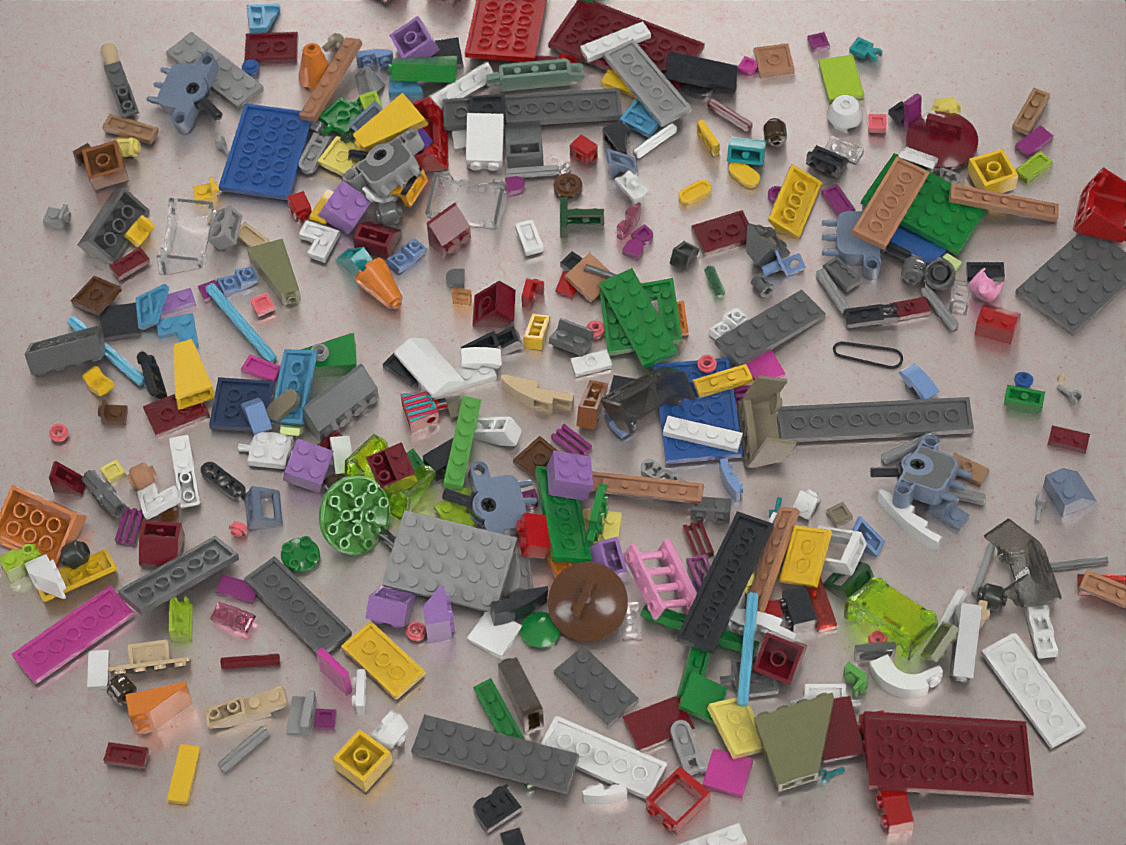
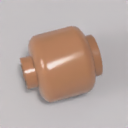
M142 462L129 469L127 478L132 488L140 491L155 483L154 477L157 474L153 465L148 466L147 463Z

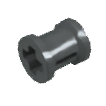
M763 273L755 275L751 280L752 286L760 291L759 294L763 298L772 294L775 289L774 285L766 280V276Z

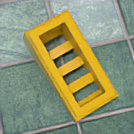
M531 315L524 335V348L542 350L550 316Z

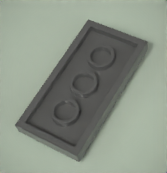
M585 646L581 647L554 670V674L608 727L639 702V698Z

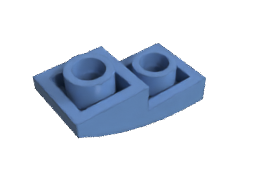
M386 49L359 51L356 55L359 69L365 65L370 66L376 64L378 69L388 67L394 59L392 50Z
M414 238L401 245V251L387 258L386 263L395 272L400 274L420 259L427 251V248Z
M251 266L235 270L234 275L218 278L216 283L223 295L229 296L259 282V279Z
M915 363L899 372L908 388L913 387L920 399H929L940 392L929 376Z
M720 459L719 470L722 482L730 496L735 501H739L740 493H743V484L738 481V474L733 475L732 466H728V459Z

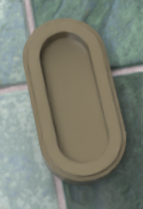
M288 389L270 403L266 411L269 419L276 422L280 421L294 410L300 403L299 393Z

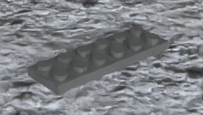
M801 289L717 338L715 345L736 367L748 364L825 318L826 313Z
M213 536L119 589L118 595L142 616L238 561L239 555L217 536Z
M275 556L244 578V583L313 651L317 652L322 647L329 653L352 636V631Z

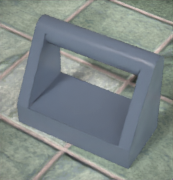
M251 486L245 494L247 529L258 530L282 526L279 490ZM272 498L274 518L262 517L260 499Z

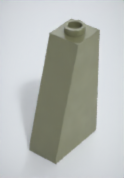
M283 238L247 248L251 264L283 305L301 301L299 287Z

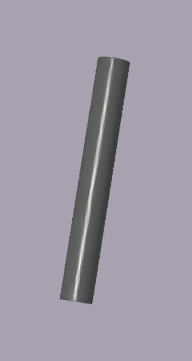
M586 264L584 271L606 279L617 275Z
M1108 556L1053 562L1048 563V569L1053 571L1108 564L1109 560Z

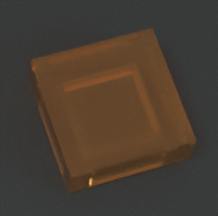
M453 288V304L471 306V290Z

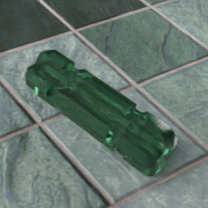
M351 128L342 133L340 141L346 144L356 139L353 136L355 131Z
M708 265L704 272L708 276L707 279L715 297L722 298L726 293L724 287H722L723 285L715 267Z

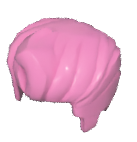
M983 268L970 281L969 287L979 299L990 303L999 295L1004 282L1000 285L996 284L984 273L985 268Z

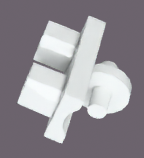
M630 170L623 176L615 179V183L635 205L642 202L644 197L649 195V190L639 181V177Z

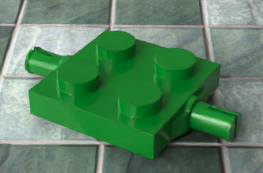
M339 97L325 109L318 118V121L326 125L321 130V133L327 136L334 130L347 137L353 131L349 124L364 111L360 108V105H362L360 98L358 97L357 100L352 102Z
M600 484L597 487L589 519L587 539L585 541L589 545H593L594 541L598 542L599 534L603 535L605 523L603 521L604 518H607L609 511L607 506L609 497L606 496L608 486L606 484Z

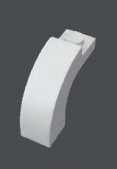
M888 654L871 661L868 671L882 690L893 696L905 699L927 696L929 686H937L942 681L943 670L940 665L920 674L911 675L903 673L895 667Z

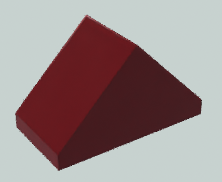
M54 461L49 475L53 492L82 495L85 487L81 480L83 476L58 461Z

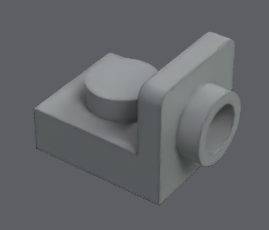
M63 204L62 209L48 207L43 219L44 226L65 229L67 222L69 223L71 220V212H69L68 205Z

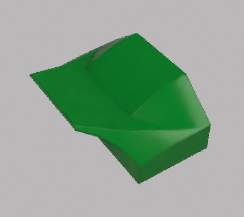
M1007 385L1003 405L1013 411L1033 414L1042 412L1045 391Z

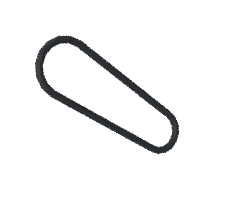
M844 341L837 342L833 346L834 354L839 357L894 369L903 362L902 353L894 348ZM845 344L895 351L900 355V362L897 365L889 366L841 355L836 352V346Z

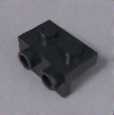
M818 145L815 146L812 152L808 151L806 157V165L836 178H839L848 164V158Z
M508 784L496 787L490 795L485 798L481 797L473 805L474 815L487 833L522 811V806L511 794Z

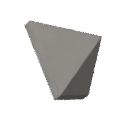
M367 65L355 75L360 95L375 90L378 92L385 86L381 79Z

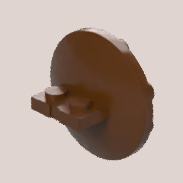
M595 562L577 563L563 570L554 580L548 595V610L554 625L565 636L579 642H597L611 636L623 623L628 609V595L620 577L610 568Z

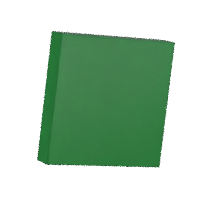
M691 671L688 674L678 708L715 725L707 707L711 703L723 701L727 687Z

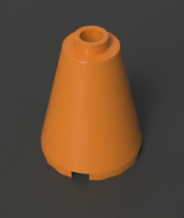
M309 43L304 46L298 74L300 84L304 88H310L312 91H314L329 66L323 51L316 43Z
M376 258L368 262L363 272L361 270L357 272L354 281L388 309L398 308L402 304L403 297L386 261L382 260V258Z

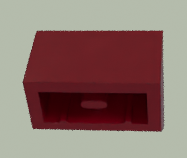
M370 221L360 223L353 236L354 248L364 247L369 255L387 260L392 255L402 230Z
M402 442L366 457L376 483L384 491H403L419 484Z
M143 520L139 535V566L160 567L180 556L185 536L182 523Z

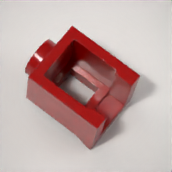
M582 134L569 145L570 156L583 164L589 165L598 157L597 144Z
M304 191L287 196L288 208L294 219H297L298 223L308 220L312 209Z

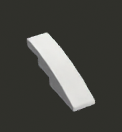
M880 489L878 503L886 513L914 539L937 552L942 537L927 529L928 521L914 514L915 506L910 504L905 509L897 508L892 503L893 495Z
M1041 585L1020 586L1024 610L1038 659L1057 657L1058 648L1054 639V629L1049 618V608Z

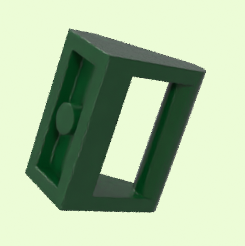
M859 561L853 575L841 586L834 584L842 575L839 573H832L822 585L840 600L851 605L872 583L875 576L869 564Z

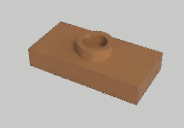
M954 452L953 457L958 461L957 467L973 474L971 479H963L981 486L989 473V468Z

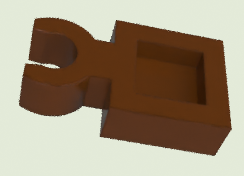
M178 505L161 512L158 515L157 521L179 523Z

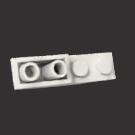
M183 435L169 438L177 489L181 498V509L200 505V498L189 436Z
M735 609L726 629L736 631L739 635L743 636L746 610ZM757 611L755 635L759 634L764 638L766 632L773 631L797 641L796 633L782 627L783 619Z

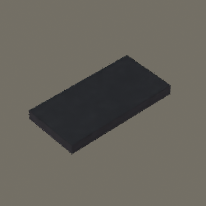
M669 51L666 79L735 93L737 87V65Z

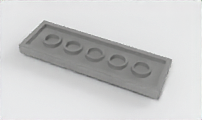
M190 32L166 51L167 56L175 63L196 65L203 53H212L219 64V71L210 89L237 110H240L245 103L250 102L264 90L262 84L193 32Z
M634 39L603 53L605 61L660 127L691 112L690 105Z

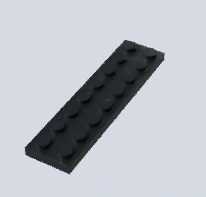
M738 511L736 512L679 630L676 642L713 655L715 654L774 529V523Z

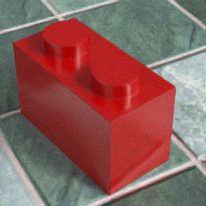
M523 513L520 520L516 523V531L519 534L518 547L521 548V555L544 559L551 548L546 515Z

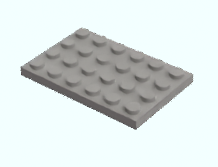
M404 510L382 586L428 598L440 586H444L445 593L450 594L452 604L490 613L491 602L501 600L518 539Z

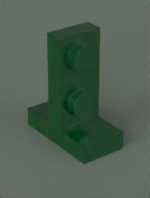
M560 197V238H568V226H604V209H568V197Z

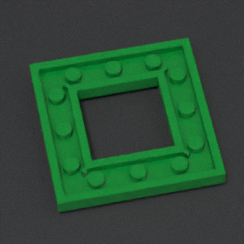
M673 278L641 283L650 301H658L660 319L673 343H683ZM600 291L609 356L634 352L603 292Z

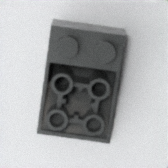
M540 124L505 127L508 168L544 166Z

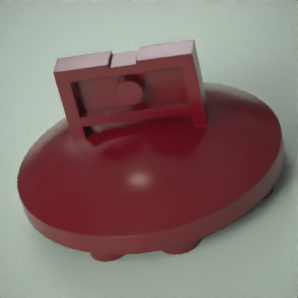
M940 111L925 113L917 117L910 124L906 133V147L937 157L938 162L934 167L937 169L946 168L954 170L966 165L969 159L975 156L979 140L975 127L966 118L956 113L950 114Z

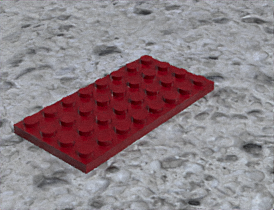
M577 0L548 42V48L588 63L580 51V46L643 22L651 33V38L637 44L666 77L669 51L699 57L705 48V43L596 1L591 3ZM603 57L588 63L606 71L608 69L614 71ZM668 79L674 88L678 90L682 82Z
M864 711L863 713L867 787L869 790L1032 799L1034 796L1026 721Z

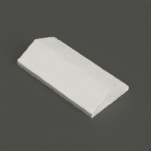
M409 338L394 351V355L432 398L465 385V380L426 338Z

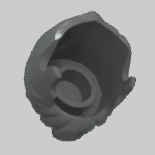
M943 257L930 262L925 268L924 273L926 284L931 289L939 291L950 288L955 281V268L953 264Z

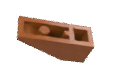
M589 381L578 405L576 426L587 430L596 428L608 383Z

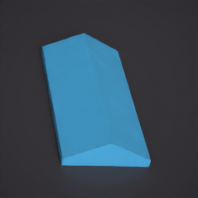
M284 349L274 400L284 391L292 389L299 393L300 403L282 420L276 422L270 419L271 423L293 426L304 424L302 407L308 403L318 351Z

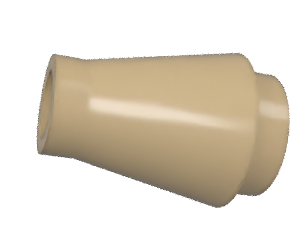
M113 43L104 44L101 47L100 53L106 64L118 62L117 47Z

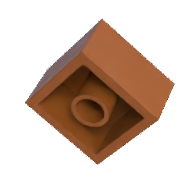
M117 140L82 150L88 179L94 190L129 180L123 153Z

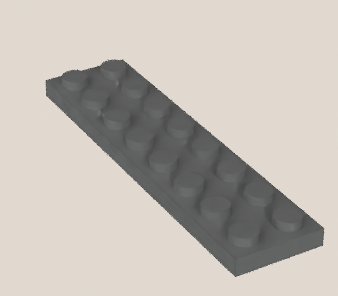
M424 714L411 750L413 755L564 794L568 793L580 757L579 753Z

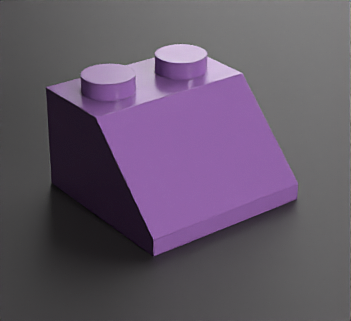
M379 586L369 595L366 619H370L373 623L382 624L384 622L394 628H402L410 620L417 595Z

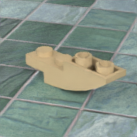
M501 375L502 389L518 402L550 414L553 413L554 408L573 411V394L552 391L547 388L541 389L539 388V381H534L533 379Z
M283 685L245 699L239 696L204 709L209 729L242 725L273 716V711L287 707L289 704Z

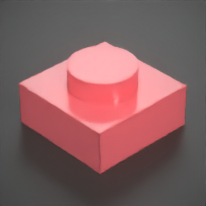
M869 114L868 132L886 133L887 114Z
M267 292L250 299L251 305L258 317L275 310V306Z

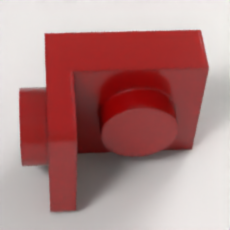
M526 278L521 296L522 307L529 308L530 302L535 299V294H544V281Z

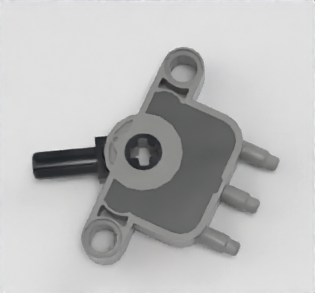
M412 128L387 144H379L371 148L369 152L350 149L348 158L360 162L347 170L342 178L344 182L358 192L364 186H369L375 194L384 195L389 198L391 196L390 191L398 186L404 188L406 186L405 181L414 175L416 177L421 176L419 164L414 155L423 149L424 142L418 131Z

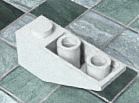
M47 554L24 563L35 589L62 599L66 598L64 590L67 588L54 560L49 561Z

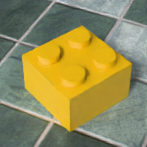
M1003 148L969 159L967 173L976 188L999 193L1016 189L1018 174Z
M360 729L332 758L335 770L365 792L393 763L391 752Z

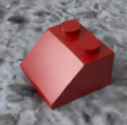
M984 304L976 322L974 335L1011 345L1021 313Z

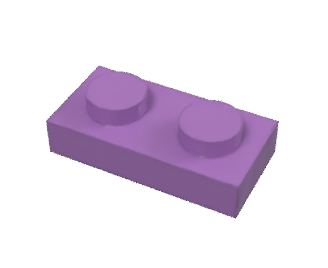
M191 288L168 294L161 316L195 307L196 302Z

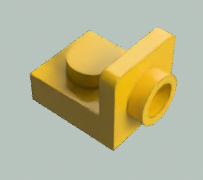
M212 176L209 177L210 183L192 186L196 205L217 201L216 193L220 192L218 183H214Z

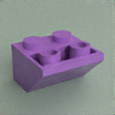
M618 536L598 541L590 547L591 562L610 568L620 577L622 582L629 581L628 570Z
M440 586L423 606L428 643L452 640L451 632L455 631L450 594L445 593L444 586Z

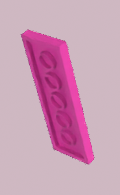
M110 585L12 653V657L36 685L132 618L134 613Z

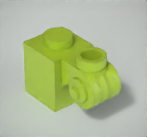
M25 544L18 551L13 549L0 556V565L12 584L28 575L24 563L42 555L35 544Z

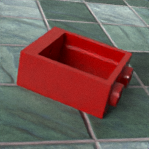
M680 766L646 798V811L653 818L657 817L665 829L668 831L672 830L677 834L710 802L711 792ZM679 784L698 801L675 821L657 804Z

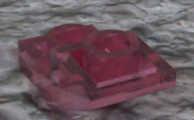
M638 202L634 206H630L625 212V220H622L617 225V238L623 241L637 226L641 217V203Z
M218 602L210 620L213 623L229 626L232 630L248 634L256 616L240 608Z

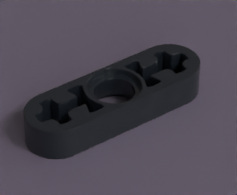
M206 462L201 466L202 478L233 502L245 500L246 488L241 482L214 462ZM207 470H209V471H212V470H213L214 475H213L211 472H208V473H207L206 471H207ZM221 479L229 480L226 485L218 484ZM233 489H234L236 492L241 491V493H240V494L236 493V494L234 495Z

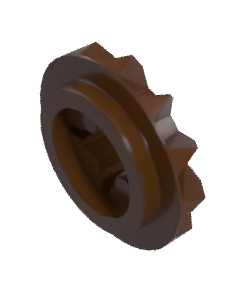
M561 174L554 181V191L558 193L559 197L572 196L574 198L576 194H580L582 181L575 174ZM568 182H569V183H570V187H569V189H566V186H567V184H568Z

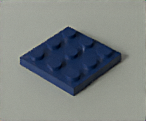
M218 377L209 422L210 429L253 432L241 404L259 397L267 411V407L273 400L275 382Z

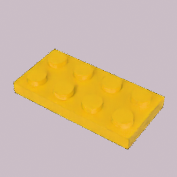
M371 621L341 646L342 651L362 669H365L366 673L395 700L400 698L426 675L424 669Z

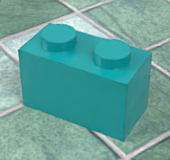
M730 137L727 162L763 166L766 141Z

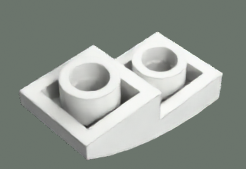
M734 308L723 315L722 321L710 328L708 334L716 340L747 322L749 317L739 309Z
M487 347L462 348L460 350L461 366L472 369H479L481 366L499 369L502 365L501 350Z
M349 436L330 437V448L334 451V473L336 475L354 473Z
M624 783L611 785L607 790H604L602 784L591 785L582 791L584 804H610L627 799V789Z

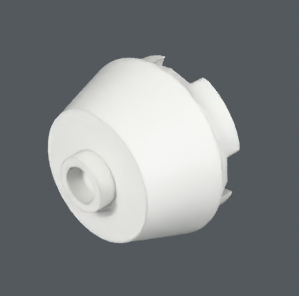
M841 95L828 108L827 117L835 129L847 131L849 128L857 127L860 124L863 112L854 97Z
M392 710L383 718L376 731L374 730L370 737L391 751L396 745L400 746L407 738L405 733L408 731L409 726L400 713L397 714Z

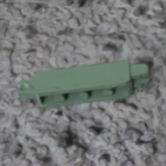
M567 59L502 64L498 72L486 75L487 87H500L501 92L570 86L571 82L584 80L585 74L581 72L584 69L581 63L570 64Z

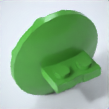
M348 476L335 482L325 493L319 508L320 530L327 543L337 551L346 554L357 555L370 551L381 541L378 540L374 545L373 540L380 536L381 533L385 535L383 531L388 530L391 515L388 497L378 483L367 477Z

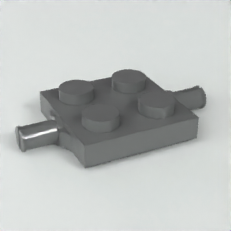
M754 656L752 658L749 698L778 694L776 679L752 670L757 656ZM741 658L731 659L732 675L720 676L721 685L733 683L737 696Z

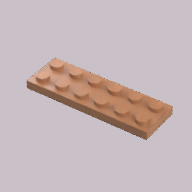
M896 157L851 234L885 251L930 172Z

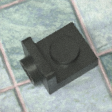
M683 241L673 248L669 262L670 265L685 271L689 261L698 255L699 248Z

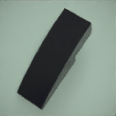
M512 326L497 334L495 331H492L461 346V349L471 347L500 349L501 356H504L524 346L518 331Z
M548 586L509 592L508 599L492 601L490 615L493 625L498 626L519 620L540 608L547 602Z

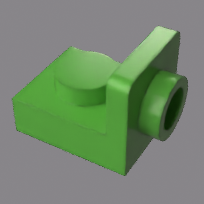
M851 662L844 666L843 676L848 683L855 684L852 689V696L856 698L859 693L863 694L869 686L868 675Z

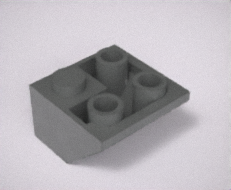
M749 224L747 226L746 253L756 265L764 266L775 261L777 258L776 250H778L782 259L790 255L791 252L786 248L787 244L778 238L777 232L772 227Z

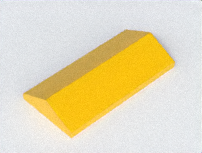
M794 164L790 165L768 221L778 233L798 239L822 182Z
M107 549L90 555L88 562L78 568L71 569L65 566L58 569L67 588L64 590V593L118 570ZM38 590L43 602L56 597Z

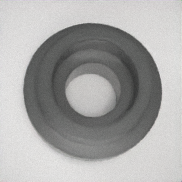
M318 120L316 122L311 121L309 129L322 135L321 130L325 128V124Z

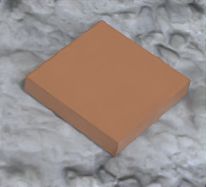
M788 43L754 47L753 52L758 64L757 69L760 78L795 73Z
M589 252L564 278L591 303L600 295L599 282L606 280V278L584 271L586 264L606 271L609 270Z

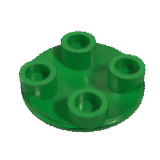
M309 536L294 538L282 545V563L292 571L305 572L315 567L319 562L320 550Z
M547 612L532 613L521 624V636L524 643L528 646L538 648L552 647L560 635V631L554 625L550 614Z

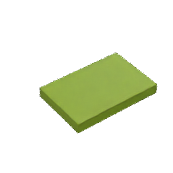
M853 55L818 59L829 104H832L841 95H849L856 100L864 99V91Z

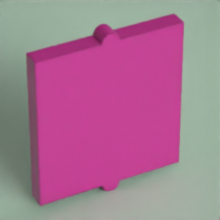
M772 350L747 364L754 381L759 375L776 378L786 375Z

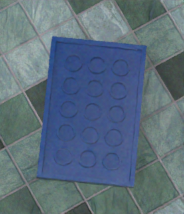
M245 103L218 186L219 191L287 200V196L291 195L299 170L298 163L310 134L311 121L301 120L299 116L300 110Z
M728 358L715 359L717 362L716 369L710 373H704L699 370L698 360L653 365L666 464L743 457L742 443L738 453L663 436V429L668 416L740 432L733 388L699 398L693 386L694 379L730 369Z

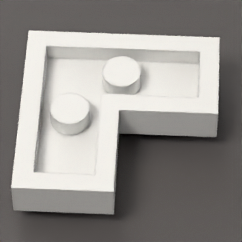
M307 220L299 232L300 239L313 242L308 251V257L324 263L340 236L339 230Z
M153 483L137 492L143 515L147 520L181 502L179 491L175 485L159 493L158 487Z

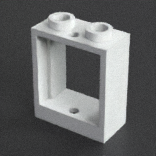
M819 526L818 528L832 531L831 543L847 545L841 560L825 558L822 571L852 576L867 545L862 533Z

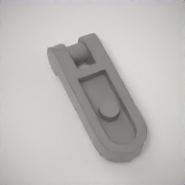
M317 132L313 133L298 163L302 173L311 174L315 172L318 167V159L332 143L331 136H322Z
M683 720L674 722L670 733L682 768L691 776L697 773L700 775L706 773L691 726ZM695 760L696 765L690 767L688 762Z

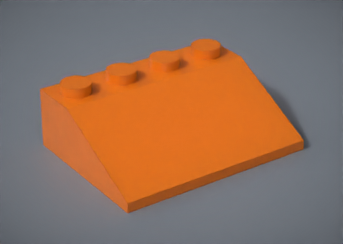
M11 485L0 511V544L12 550L16 549V551L25 544H35L41 555L47 554L49 561L54 560L56 567H58L61 563L62 547L77 539L87 516L23 487Z

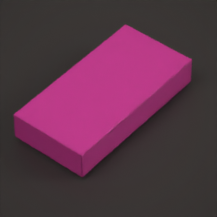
M250 354L241 367V372L260 380L274 381L276 384L281 366Z

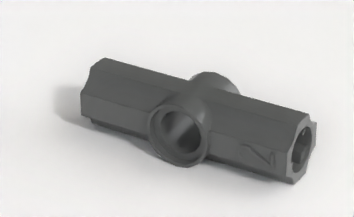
M95 470L85 472L81 480L91 491L100 506L103 505L113 517L122 516L127 509V505L117 495L109 481L105 482Z

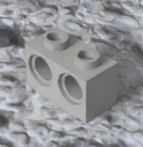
M232 206L215 211L208 241L219 250L236 245L243 215Z

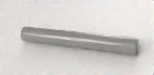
M988 543L971 592L973 596H977L980 586L982 587L995 549L993 543Z

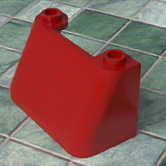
M429 96L412 103L427 121L428 125L423 127V129L433 140L428 147L424 148V153L414 155L419 168H422L424 172L442 171L449 166L448 131L444 130L443 110Z
M1103 167L1085 185L1080 194L1073 231L1079 235L1119 243L1126 242V181Z

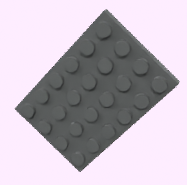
M1077 234L1016 289L1015 294L1067 333L1074 336L1126 288V252L1109 240Z

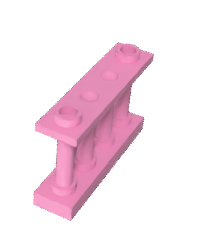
M664 540L657 551L641 553L638 552L634 543L630 544L623 556L653 619L657 620L664 609L683 607L687 615L697 592L672 541ZM659 559L663 567L646 569L643 560ZM667 575L671 583L654 585L650 576ZM675 591L679 599L662 601L658 592Z

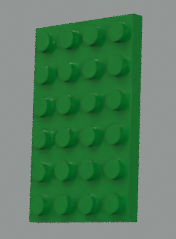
M893 153L862 198L860 204L867 207L895 158L899 155ZM930 172L900 225L958 256L988 209L949 202L950 186L952 183Z

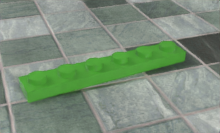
M467 396L462 397L443 483L445 488L462 491L481 399Z

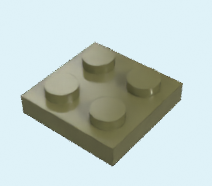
M942 622L920 655L929 661L936 663L938 660L941 661L947 653L946 648L948 645L954 643L957 639L959 628L953 624Z

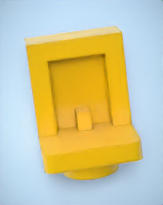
M141 215L125 233L124 237L138 248L156 226L152 224L150 219Z
M94 366L82 375L89 390L100 397L107 394L115 386L111 379L102 374L98 366Z

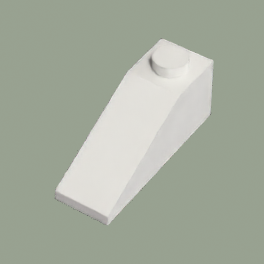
M478 417L473 439L498 446H515L522 430L512 417Z

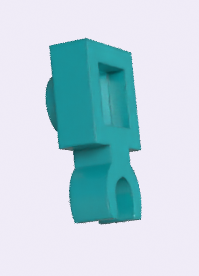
M857 37L849 48V53L861 59L869 57L875 63L878 61V56L881 57L883 52L880 48H873V43Z

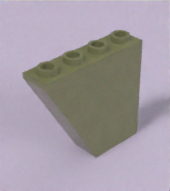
M833 692L829 694L821 693L816 698L810 700H799L792 706L783 705L778 707L776 711L770 713L768 711L761 712L757 717H754V725L778 792L818 779L834 705Z

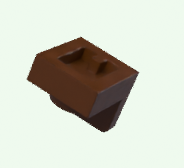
M103 399L102 405L98 407V417H101L102 423L104 425H126L127 405H108L107 399Z

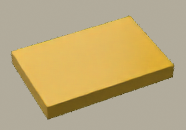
M794 525L779 581L785 584L806 585L807 587L817 588L832 531L829 529Z

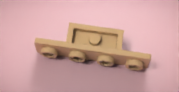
M168 640L127 645L129 665L108 667V671H114V675L125 674L126 669H134V672L146 671V667L154 666V670L164 669L166 664L173 663L174 667L186 666V662L191 661V658L170 659Z

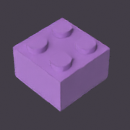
M419 16L389 35L402 58L431 57L440 51Z
M341 180L318 216L348 236L371 201Z
M297 438L284 472L283 481L320 493L334 451Z
M553 451L547 464L549 495L586 501L593 487L591 457Z

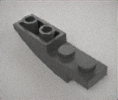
M121 61L104 65V70L121 117L125 118L139 114Z

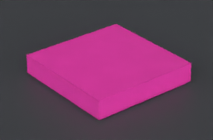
M321 647L316 652L320 671L348 696L352 693L349 672Z
M713 748L702 785L706 789L742 798L753 759L745 756L733 759L730 752Z

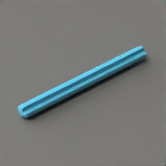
M214 283L207 285L206 292L263 358L271 363L276 362V354Z
M71 316L67 321L68 325L75 331L88 328L77 317ZM105 342L106 352L104 356L137 385L143 386L146 382L143 375Z
M752 592L747 594L737 705L743 707L748 706L758 606V594Z

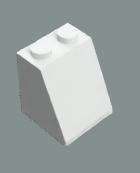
M467 113V169L503 170V114Z

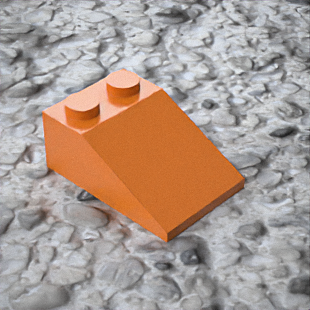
M186 681L126 694L128 713L135 734H148L150 731L157 730L193 704Z

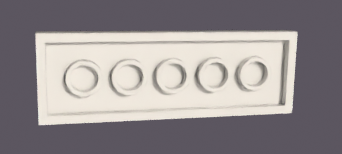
M1016 632L981 651L983 658L1050 749L1085 731L1086 726Z
M555 716L540 743L579 753L577 770L611 785L624 783L628 792L644 799L656 790L667 768V763L558 716Z

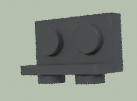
M560 318L558 328L549 337V344L583 356L592 346L594 330Z
M702 497L701 504L692 503L690 520L712 521L719 524L729 523L731 499Z

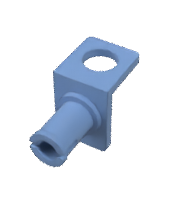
M778 250L775 251L777 255L775 261L761 266L766 277L779 270L784 271L788 277L806 268L800 253L782 260ZM793 260L799 261V266L796 268H791L789 265Z

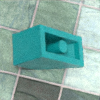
M364 247L348 248L335 260L356 276L359 270L363 272L366 269L365 265L372 261V258Z

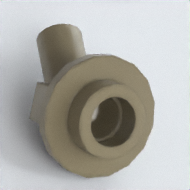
M339 33L330 35L327 39L328 42L322 46V49L325 52L331 48L338 51L344 41V37Z

